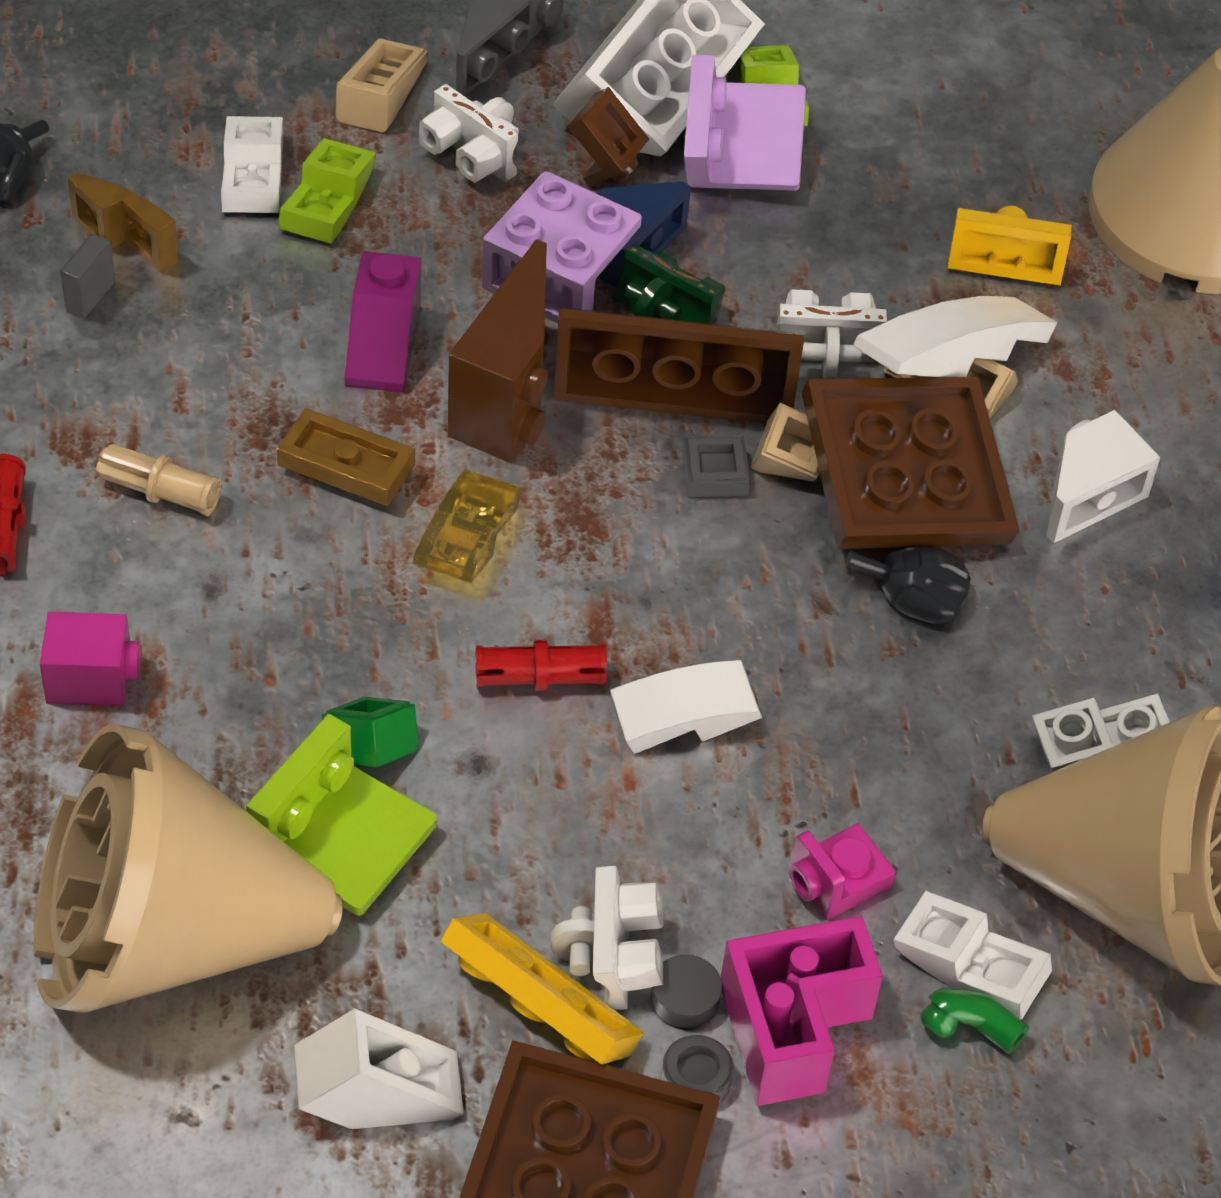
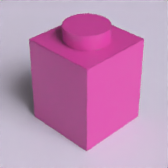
M48 612L40 658V670L46 703L125 706L128 680L140 679L142 662L141 642L130 641L127 614Z

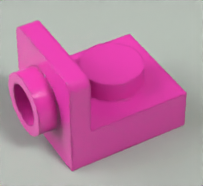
M859 823L819 843L810 831L797 835L788 869L791 883L797 894L806 902L812 901L826 921L892 888L897 873Z

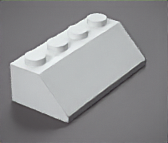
M637 0L552 105L571 122L595 93L609 87L649 138L640 152L661 157L668 151L686 127L692 55H714L717 77H725L765 23L741 0Z

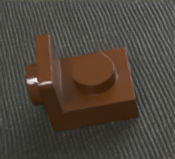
M609 87L595 93L567 126L595 161L582 177L589 187L607 179L612 183H617L628 176L638 165V161L635 158L649 140L645 132Z

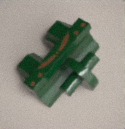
M637 244L626 249L624 271L614 290L613 300L632 309L634 315L713 323L714 317L719 313L726 291L724 285L709 277L700 279L679 268L676 259L661 251L653 254Z

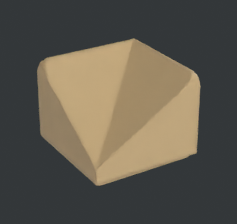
M779 403L767 421L750 468L761 473L815 481L819 473V467L807 415Z

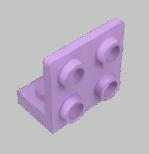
M692 55L684 149L687 184L691 187L798 190L801 179L806 88L803 85L726 83V77H717L714 55Z
M543 172L484 236L482 288L495 294L530 246L538 239L547 243L545 318L558 324L560 308L593 310L595 279L641 227L642 216L629 208L557 175Z

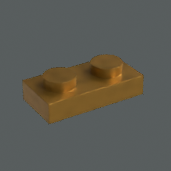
M304 408L277 448L278 466L389 506L415 466V448Z

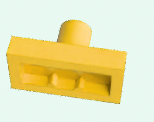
M1005 206L996 213L957 208L947 268L1061 286L1071 240L1072 225L1027 218L1026 213L1017 206Z

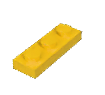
M487 913L453 918L440 940L441 943L459 956L457 962L464 971L479 980L494 982L512 996L510 1003L520 1014L536 1022H546L565 1037L564 1045L578 1058L603 1065L630 1057L645 1034Z

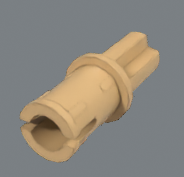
M112 444L107 448H103L98 457L96 473L101 479L145 493L146 499L149 502L157 503L159 499L198 511L205 516H209L218 503L222 488L221 479L173 464L171 456L161 455L157 459Z

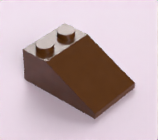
M538 239L530 246L449 353L448 437L511 464L526 443L533 445L537 441L546 420V412L541 410V395L548 380V371L543 368L547 243Z

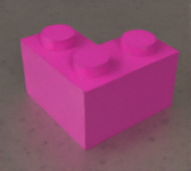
M863 916L726 941L721 971L722 995L756 1106L825 1093L835 1052L828 1027L873 1019L883 974Z

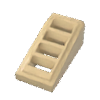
M380 38L377 39L337 83L336 119L340 123L377 132H385L395 120L427 63L428 51L415 46Z

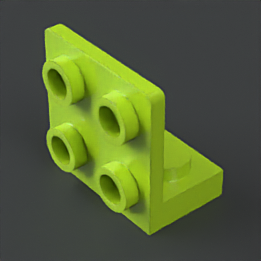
M329 713L246 805V812L333 881L335 894L341 896L343 908L355 915H362L366 912L437 826V815L434 812L354 767V758L351 756V726Z

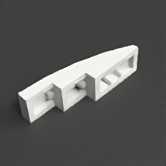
M976 296L940 302L900 315L859 334L853 346L897 374L931 377H966L974 358L1007 361L1016 340L1048 343L1058 322L1015 297Z

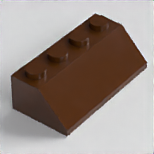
M560 308L554 400L767 424L769 417L779 403L794 409L804 335L801 333Z

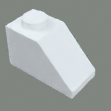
M1116 410L1092 421L1086 419L1077 423L1067 432L1064 438V446L1056 473L1046 536L1053 544L1149 497L1161 457Z
M354 1008L294 1045L298 1107L302 1111L350 1129L450 1121L464 1114L457 1051Z

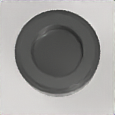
M694 955L673 956L663 962V985L651 987L652 1006L658 1016L671 1025L682 1028L703 1025L713 1018L719 1008L722 992L721 977L716 968L701 957Z
M703 1035L685 1036L675 1041L667 1049L663 1058L661 1080L720 1095L721 1103L730 1091L734 1064L729 1051L719 1041Z

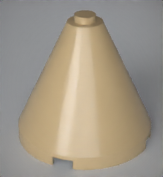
M1221 47L1104 152L1095 168L1089 194V212L1093 226L1101 240L1116 257L1138 273L1159 283H1162L1165 273L1198 281L1195 292L1206 294H1221Z
M1213 704L1007 791L997 798L994 806L987 808L983 819V838L985 843L991 846L993 854L997 859L1189 980L1197 983L1221 985V705Z
M108 724L101 728L89 741L77 761V765L80 768L93 770L79 797L64 794L62 796L49 837L38 890L34 925V957L52 960L54 981L40 978L37 983L39 993L48 1006L79 1013L90 1012L319 946L327 935L331 936L336 932L342 916L343 903L341 896L335 894L333 881L151 734L141 729Z

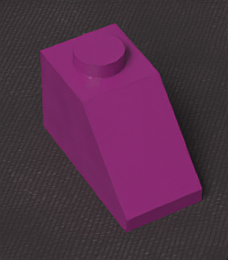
M362 251L353 291L345 368V386L404 392L421 310V257Z

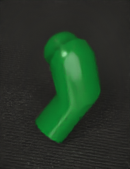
M940 988L928 997L931 1003L923 1009L920 1015L921 1023L941 1038L952 1036L956 1031L957 1025L961 1022L972 1026L1007 1054L1012 1053L1019 1046L1029 1030V1026L983 992Z

